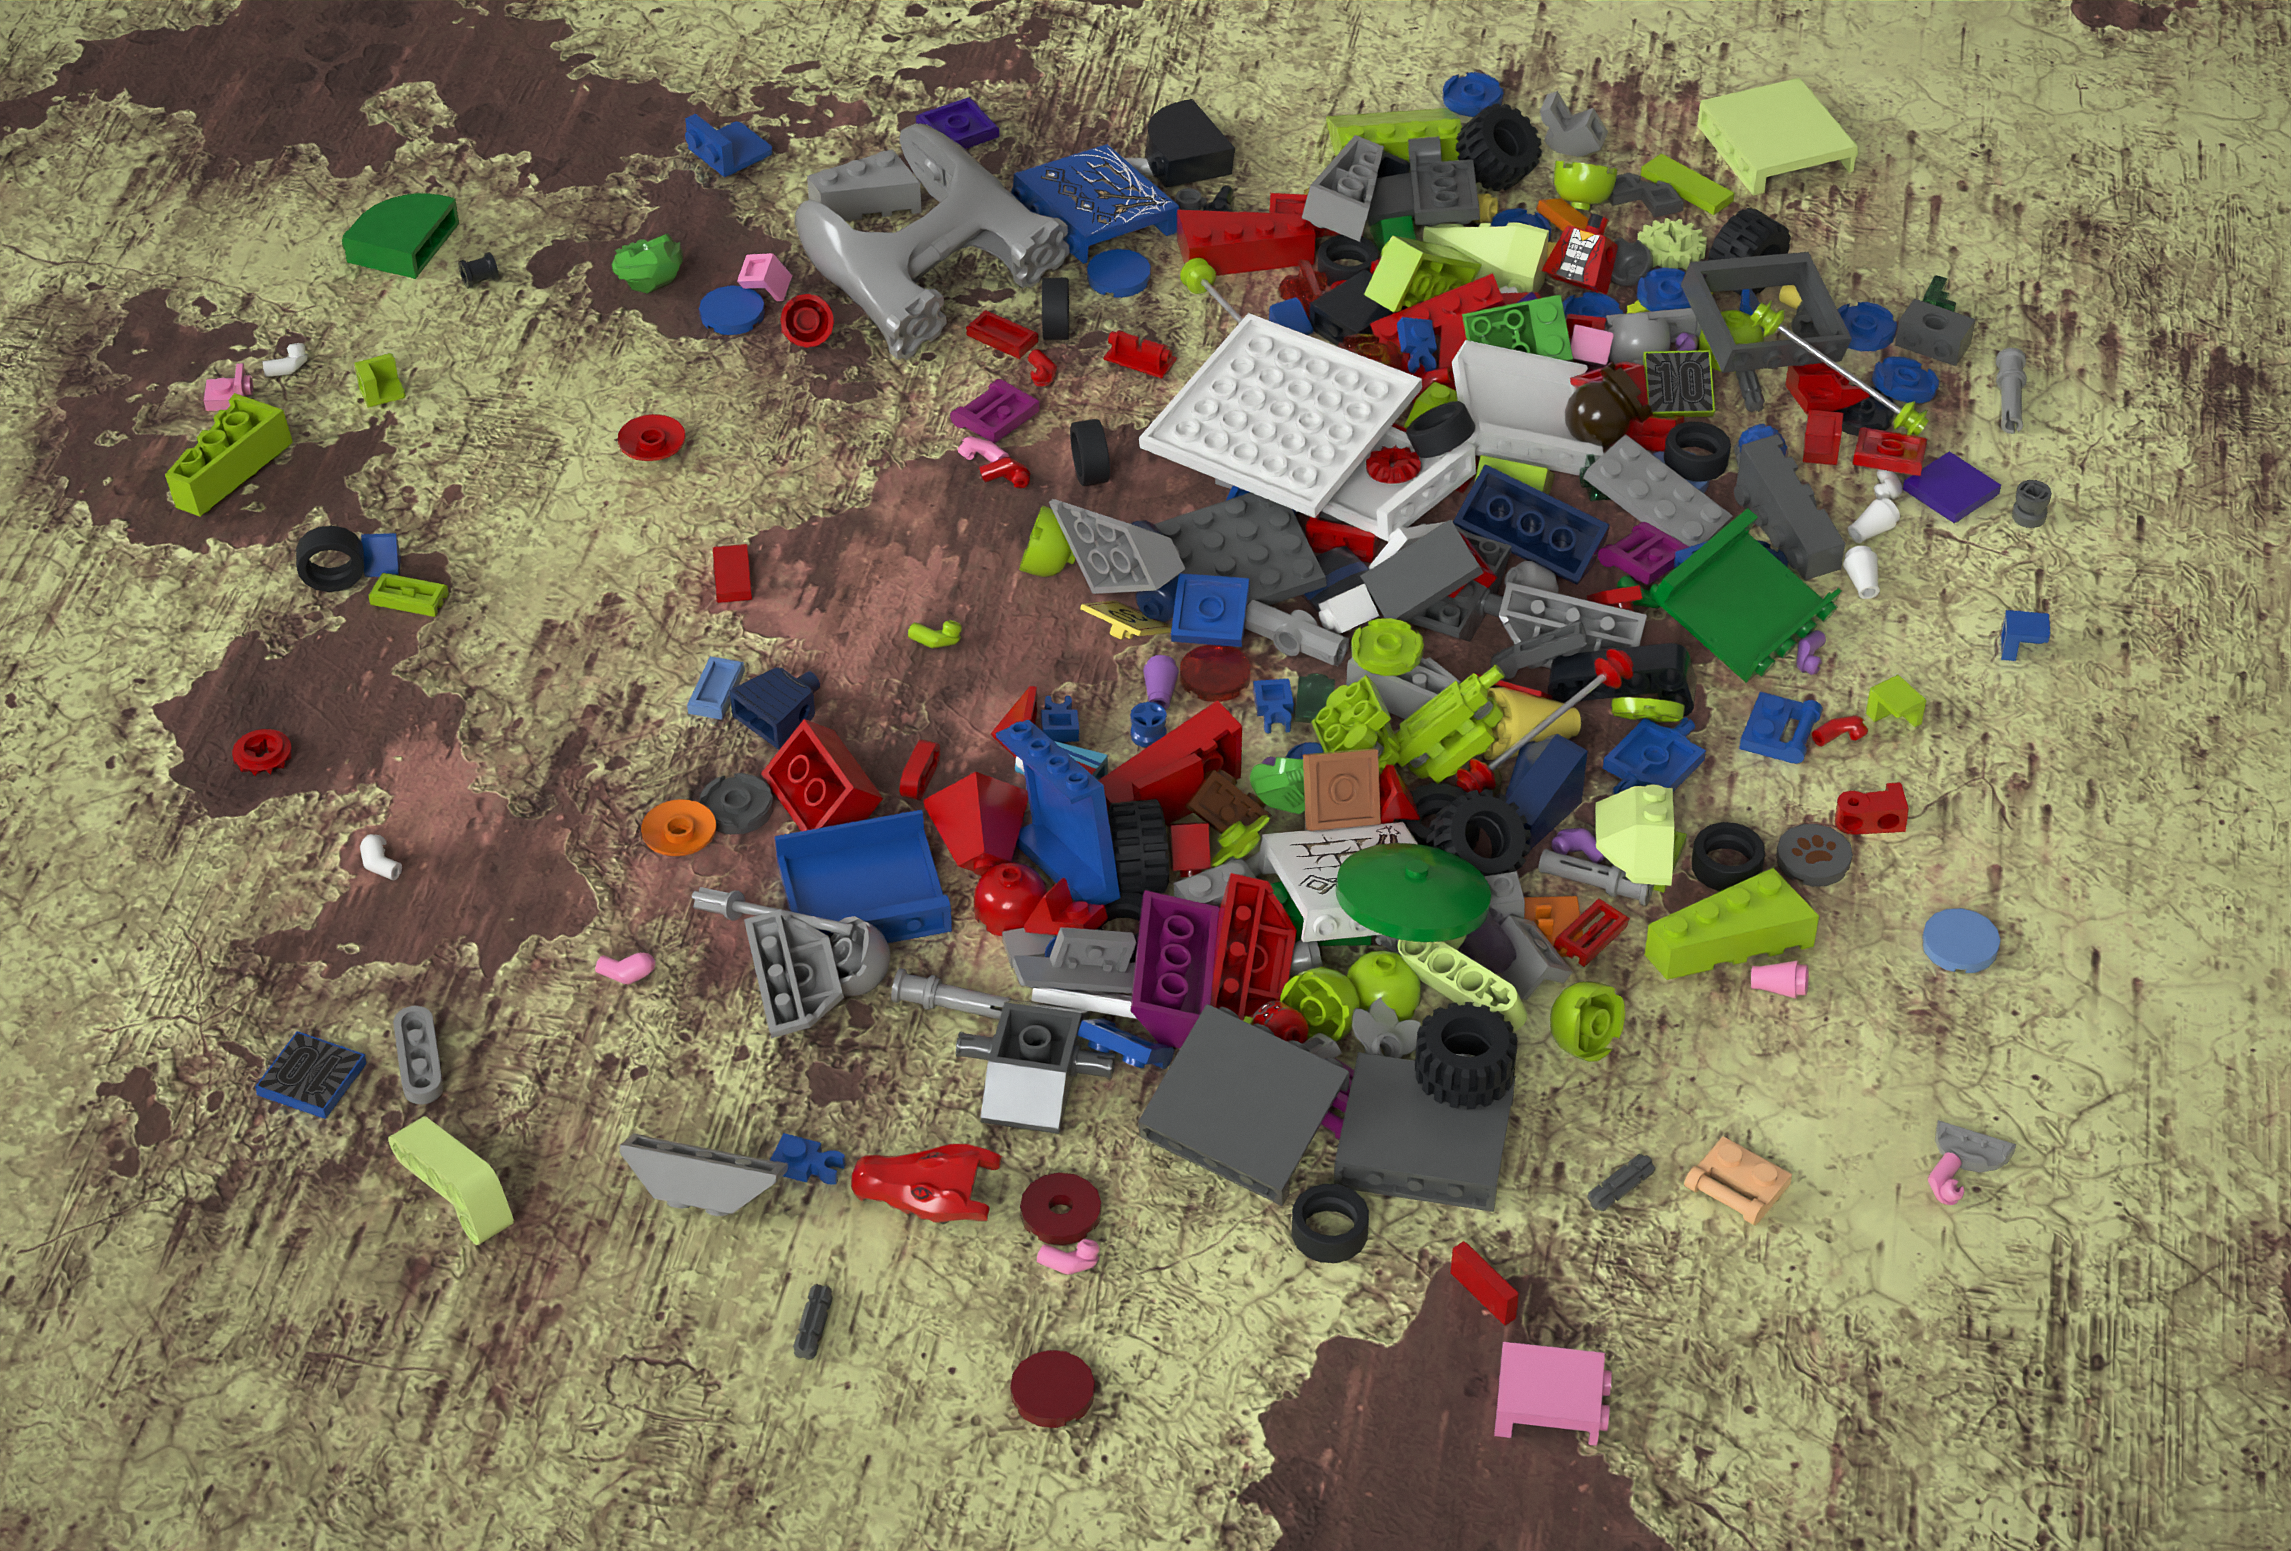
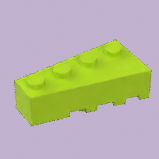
M1392 235L1391 239L1382 249V258L1364 295L1392 312L1401 311L1404 305L1409 308L1420 301H1426L1434 296L1441 295L1474 281L1482 264L1453 247Z
M234 393L229 399L230 406L228 409L220 410L214 416L215 424L211 429L202 430L196 437L198 444L194 448H187L165 474L175 507L194 515L202 516L249 477L255 475L258 470L273 458L279 456L283 450L293 443L284 411Z
M1771 868L1648 925L1644 955L1664 978L1669 980L1713 970L1714 964L1730 962L1733 965L1745 963L1748 957L1767 953L1769 957L1783 954L1785 948L1799 946L1801 950L1812 948L1815 943L1819 915L1774 868Z

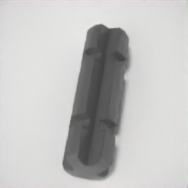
M1756 370L1735 371L1743 399L1745 400L1746 409L1749 412L1755 410L1758 412L1762 411L1765 400L1761 392Z
M1638 1154L1628 1162V1166L1625 1164L1605 1179L1601 1184L1603 1187L1598 1185L1588 1193L1587 1198L1591 1202L1590 1206L1594 1210H1600L1601 1212L1615 1203L1614 1198L1618 1201L1641 1183V1179L1644 1181L1654 1173L1655 1166L1652 1163V1159L1648 1155Z
M815 1284L810 1288L807 1298L809 1302L805 1305L798 1328L800 1333L796 1335L793 1345L794 1355L799 1359L811 1360L816 1356L819 1347L817 1342L821 1340L828 1316L826 1311L830 1308L833 1299L832 1289L827 1285Z

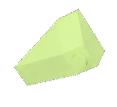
M1481 223L1479 227H1464L1462 224H1438L1436 226L1424 227V242L1453 247L1482 264L1475 280L1493 273L1499 289L1504 286L1508 288L1515 286L1518 293L1539 292L1545 282V273L1542 272V269L1547 260L1549 230L1522 223H1508L1507 226L1492 227L1491 223Z

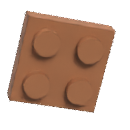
M1370 748L1303 754L1306 830L1316 831L1381 824L1378 749Z

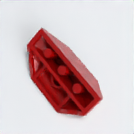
M1231 873L1218 915L1210 1005L1217 1009L1225 1007L1237 1014L1239 1019L1243 1021L1245 1016L1253 1018L1255 1012L1262 1005L1270 1001H1281V993L1289 980L1297 930L1282 904L1274 895V890L1269 881Z

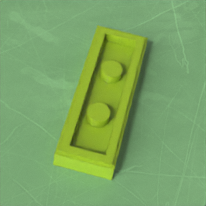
M1662 153L1641 167V176L1655 184L1658 181L1671 184L1681 198L1712 215H1715L1734 201V192Z

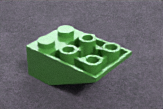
M1561 294L1462 314L1468 341L1574 362Z

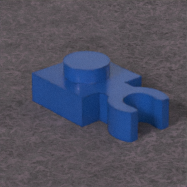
M1402 317L1397 323L1401 352L1410 353L1411 355L1408 361L1409 372L1414 374L1419 369L1420 363L1424 366L1425 372L1434 370L1436 368V361L1432 354L1436 351L1437 346L1432 320Z
M1289 678L1253 681L1257 716H1264L1265 732L1267 734L1271 733V725L1273 723L1283 724L1285 732H1290L1294 703Z
M1046 696L1044 710H1041V730L1054 742H1079L1078 711L1072 710V698L1065 696V702L1057 704L1051 701V696Z
M783 1133L770 1161L788 1164V1170L783 1177L806 1183L811 1174L817 1175L823 1183L837 1184V1170L829 1169V1167L835 1166L842 1169L845 1167V1155L843 1153L833 1150L822 1153L820 1142Z

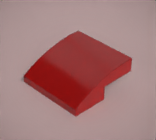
M1193 753L1133 781L1134 801L1157 799L1163 809L1166 825L1192 814L1193 812L1186 808L1185 805L1204 780L1203 760Z

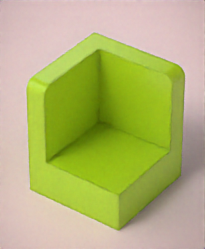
M392 353L354 363L358 388L368 408L406 397L405 390L398 378L396 362Z
M1896 675L1870 688L1865 714L1874 722L1891 714L1896 718L1903 716L1912 726L1917 727L1922 724L1926 699L1901 676Z

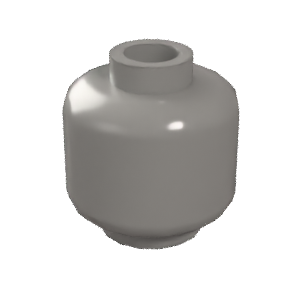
M1523 561L1516 567L1511 568L1506 574L1505 585H1507V582L1558 594L1555 574L1533 561Z

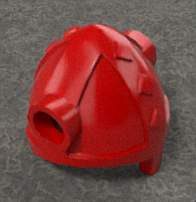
M811 294L797 295L788 300L782 309L780 317L781 332L792 344L806 348L818 346L825 342L832 333L834 324L832 308L821 296Z

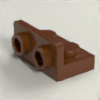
M1223 770L1206 772L1203 782L1185 805L1186 808L1204 822L1209 823V826L1220 834L1238 821H1241L1244 826H1248L1261 816L1267 815L1269 818L1272 816L1264 809L1266 804L1258 796L1250 792L1247 795L1236 787L1238 783L1236 779Z

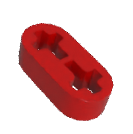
M923 739L918 741L901 776L899 786L901 796L916 800L922 798L938 766L940 758L939 743Z

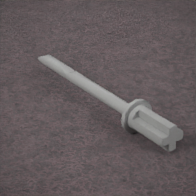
M700 887L699 892L694 891L692 894V898L695 900L693 904L694 909L722 914L732 921L738 920L742 913L758 916L779 910L747 903L742 892L736 890L727 893ZM786 911L791 914L792 918L805 922L816 929L850 935L853 924Z

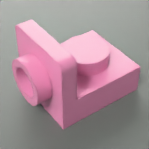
M244 363L236 364L235 378L206 379L204 394L206 411L227 410L230 406L229 399L234 393L245 397L253 395L252 376L246 375Z

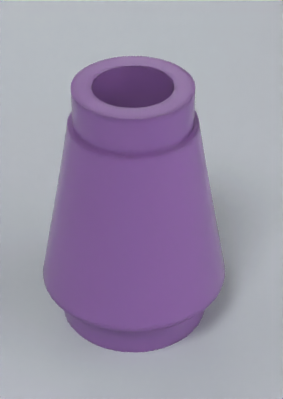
M1156 655L1151 657L1143 668L1149 702L1157 703L1166 710L1170 707L1179 669L1176 666L1175 660L1171 657Z

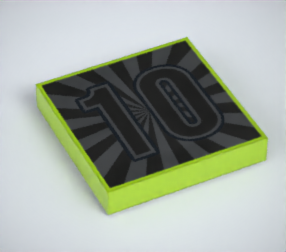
M1710 350L1654 351L1643 353L1648 405L1652 409L1653 416L1657 418L1674 417V415L1684 417L1714 416L1715 405Z

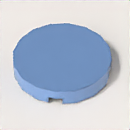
M1962 908L1946 909L1935 913L1926 922L1922 936L1924 953L1934 964L1948 971L1956 972V969L1966 970V973H1976L1988 968L1996 960L2001 941L1998 929L1988 918L1975 911Z

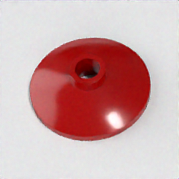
M660 414L636 417L624 424L618 433V445L621 451L628 457L640 461L666 459L676 454L683 447L686 439L684 427L680 422L672 417Z

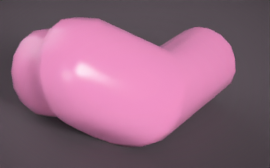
M1949 1152L1942 1156L1929 1174L1928 1183L1940 1203L1955 1205L1963 1197L1964 1187L1958 1188L1956 1186L1958 1180L1952 1178L1962 1163L1957 1155Z
M1083 1239L1077 1244V1250L1068 1253L1044 1244L1039 1250L1037 1263L1063 1274L1071 1275L1093 1268L1099 1260L1097 1254L1100 1248L1095 1241L1090 1239Z

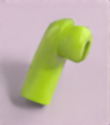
M949 620L943 623V630H933L914 622L908 630V638L932 649L951 646L960 641L961 636L959 634L962 631V626L956 621Z

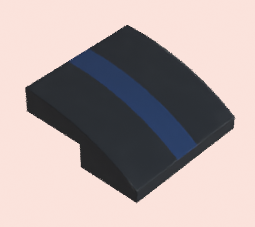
M1346 545L1331 549L1316 556L1326 577L1327 586L1302 594L1301 596L1319 613L1321 609L1318 604L1364 584L1360 576L1370 569Z

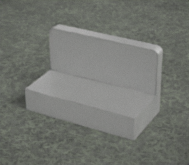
M1509 915L1483 948L1504 979L1516 988L1520 998L1527 1000L1544 979L1565 983L1573 973L1535 922Z

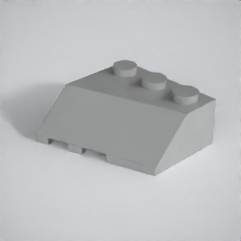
M1056 499L1049 501L1053 513L1093 594L1158 590L1185 570L1179 550L1173 544L1171 538Z

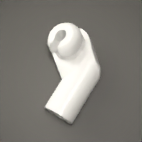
M302 343L290 344L287 348L289 356L286 358L263 361L265 377L293 374L307 362L308 354H305V345Z
M1879 469L1877 477L1881 483L1874 486L1876 498L1878 500L1882 498L1896 499L1902 493L1900 480L1895 472Z
M373 834L367 835L360 845L364 867L383 877L396 880L401 874L402 864L384 856L385 849L383 845L387 844L384 837Z

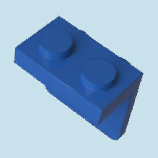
M697 114L685 118L687 131L685 139L688 149L723 177L734 174L772 155V146L741 122H733L716 130Z

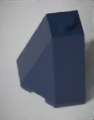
M1559 734L1548 736L1540 742L1530 741L1520 749L1505 795L1507 797L1506 803L1510 805L1514 802L1519 807L1516 810L1519 817L1525 815L1528 821L1523 826L1525 830H1530L1531 838L1525 841L1526 844L1531 846L1530 850L1582 803L1588 751Z

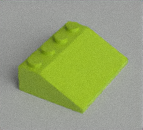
M1448 108L1326 116V123L1335 157L1355 135L1384 146V151L1408 162V139L1440 136L1441 162L1458 161L1457 156L1460 155L1456 151V144L1459 142L1456 138L1461 131L1462 125L1460 119Z

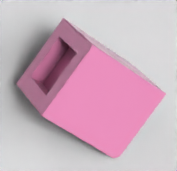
M773 253L748 254L737 282L743 289L765 288L776 301H784L792 275Z
M1575 325L1570 344L1573 360L1602 368L1607 366L1613 333Z

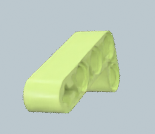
M1466 935L1441 942H1413L1399 939V953L1407 965L1417 974L1420 981L1458 1005H1465V1002H1474L1473 1006L1480 1007L1483 1004L1489 1006L1490 1011L1493 1013L1499 1011L1504 1015V1021L1511 1022L1514 1027L1513 1032L1519 1030L1525 1024L1527 1011L1516 988L1457 951L1464 942Z
M423 1116L388 1137L390 1147L399 1162L454 1205L464 1232L475 1245L483 1243L514 1223L499 1178L491 1166L429 1118Z

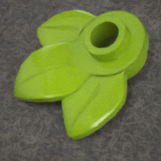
M1267 815L1261 816L1248 826H1244L1241 821H1238L1227 828L1217 839L1222 847L1211 860V866L1215 868L1222 865L1232 856L1235 859H1240L1250 853L1260 841L1261 836L1258 832L1269 822L1270 818Z

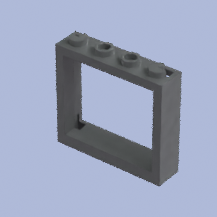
M1809 252L1689 263L1681 287L1722 373L1766 368L1774 369L1797 365L1804 366L1824 362L1791 339L1736 345L1711 292L1795 285L1820 336L1801 339L1834 362L1842 361L1852 338Z

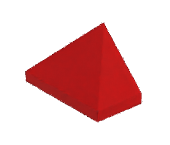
M1029 686L990 733L1015 758L1017 756L996 738V733L1009 728L1016 722H1023L1028 719L1033 724H1036L1038 714L1037 687Z

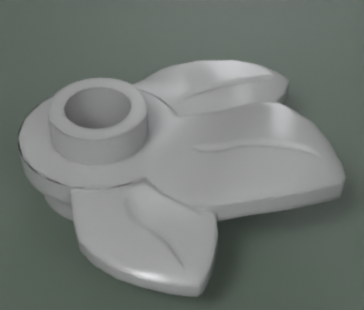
M1381 997L1370 1005L1368 1012L1359 1008L1354 1009L1352 1028L1355 1036L1365 1046V1053L1401 1059L1403 1055L1409 1054L1416 1049L1417 1032L1419 1026H1421L1419 1021L1405 1020L1399 1022L1395 1010L1389 1008L1382 1001Z

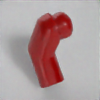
M1857 715L1834 718L1812 732V739L1816 745L1822 747L1843 733L1848 732L1851 740L1856 741L1868 734V728L1863 723L1865 720Z

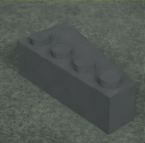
M1775 434L1743 444L1737 484L1734 488V496L1737 503L1743 506L1745 510L1749 508L1758 516L1755 525L1765 532L1775 548L1784 553L1791 568L1796 569L1805 581L1840 570L1845 542L1825 509L1817 510L1815 493L1809 483L1802 485L1796 476L1795 471H1797L1798 466L1792 456L1785 458L1780 449L1784 444L1780 436Z

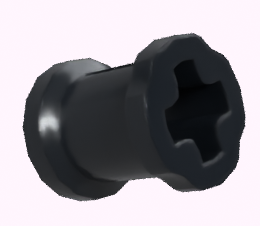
M490 252L485 253L484 257L466 262L461 260L458 262L460 276L467 289L472 288L473 284L487 279L493 281L499 279L497 264Z

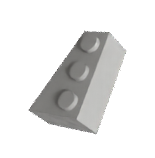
M893 149L881 151L875 155L853 160L847 164L824 169L807 176L809 200L811 199L825 205L845 221L862 219V214L881 212L882 217L892 216V211L911 209L912 214L922 213L920 182Z

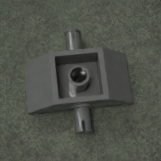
M1458 530L1472 544L1497 576V579L1489 588L1471 580L1455 598L1446 596L1406 622L1470 642L1486 614L1499 617L1503 596L1497 594L1512 546Z
M1013 999L1004 1002L996 1034L993 1037L959 1032L956 1042V1057L988 1060L981 1123L1059 1134L1073 1078L1077 1077L1078 1073L1107 1077L1108 1079L1113 1077L1116 1061L1115 1053L1108 1054L1081 1050L1084 1038L1078 1036L1077 1033L1082 1020H1089L1090 1011Z

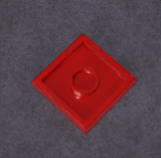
M1862 427L1860 428L1852 465L1921 476L1928 439Z

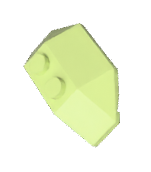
M1655 784L1633 786L1596 802V849L1614 866L1625 871L1626 877L1632 883L1671 886L1675 829L1673 788H1664Z

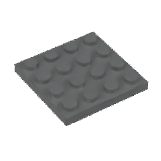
M1250 492L1154 524L1164 536L1171 538L1173 544L1178 548L1181 561L1185 567V570L1181 573L1249 578L1248 604L1255 600L1269 606L1327 586L1326 577L1292 509Z

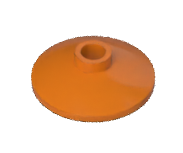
M685 799L671 800L657 805L646 814L641 824L642 838L646 845L657 853L667 856H685L700 851L712 841L716 833V820L712 811L699 802Z

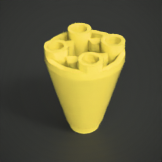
M1504 687L1489 688L1487 697H1493L1501 707L1503 717L1492 728L1495 741L1484 752L1485 758L1487 760L1498 758L1564 703ZM1571 707L1530 741L1540 742L1548 736L1559 734L1568 740L1573 736H1577L1581 728L1579 711ZM1520 749L1508 759L1518 756Z

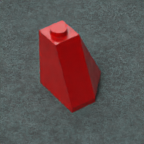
M974 772L924 799V807L958 867L973 871L976 875L982 876L993 866L1011 862L1028 803L1027 790L979 772Z

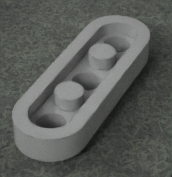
M409 1006L400 1010L393 1021L401 1083L404 1096L408 1101L415 1104H428L438 1099L443 1092L435 1026L432 1013L427 1008Z

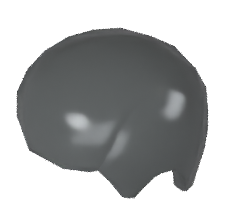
M1618 238L1613 241L1617 244L1618 249L1611 281L1620 286H1635L1641 277H1646L1647 272L1652 270L1654 265L1653 254L1640 240L1630 243L1623 238Z

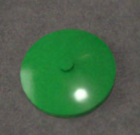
M1410 843L1380 844L1353 853L1345 859L1338 870L1335 890L1341 908L1357 923L1376 933L1413 942L1448 941L1472 933L1485 922L1491 901V889L1488 881L1472 864L1447 851Z

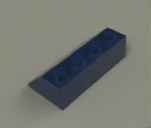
M1486 464L1453 520L1455 526L1469 533L1512 546V554L1527 561H1533L1549 569L1555 575L1576 585L1581 582L1592 568L1598 557V551L1603 548L1607 540L1610 526Z

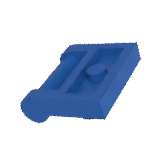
M1760 692L1742 734L1739 749L1789 763H1801L1807 752L1806 742L1814 723L1818 722L1821 717L1823 707L1814 700H1806L1802 703ZM1790 718L1800 720L1792 740L1787 743L1781 742Z
M1106 1019L1082 1020L1077 1033L1078 1036L1089 1040L1088 1046L1103 1053H1110L1111 1050L1124 1055L1122 1061L1139 1068H1144L1146 1064H1153L1166 1069L1174 1054V1048L1163 1043L1154 1044L1117 1028L1115 1023Z

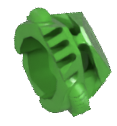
M669 233L649 242L640 239L637 243L632 242L628 246H622V249L618 248L615 250L617 255H614L615 259L612 262V269L619 279H625L632 290L651 293L669 285L676 277L680 264L683 262L680 242H673Z
M1276 757L1274 766L1257 764L1253 767L1250 774L1251 786L1256 795L1267 806L1296 814L1305 813L1303 759Z

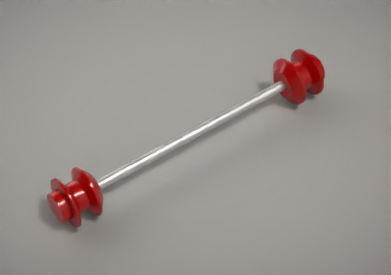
M1608 649L1606 652L1607 660L1597 658L1594 662L1598 676L1489 765L1479 760L1471 759L1469 761L1470 771L1465 769L1457 771V786L1463 788L1467 793L1474 790L1480 793L1484 787L1489 790L1495 789L1494 769L1601 683L1618 689L1622 684L1620 677L1625 679L1633 677V662L1628 654L1622 650Z

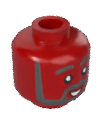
M1270 1001L1262 1005L1253 1016V1025L1261 1024L1269 1028L1276 1037L1287 1042L1294 1040L1302 1044L1308 1038L1309 1027L1306 1018L1300 1011L1281 1001Z

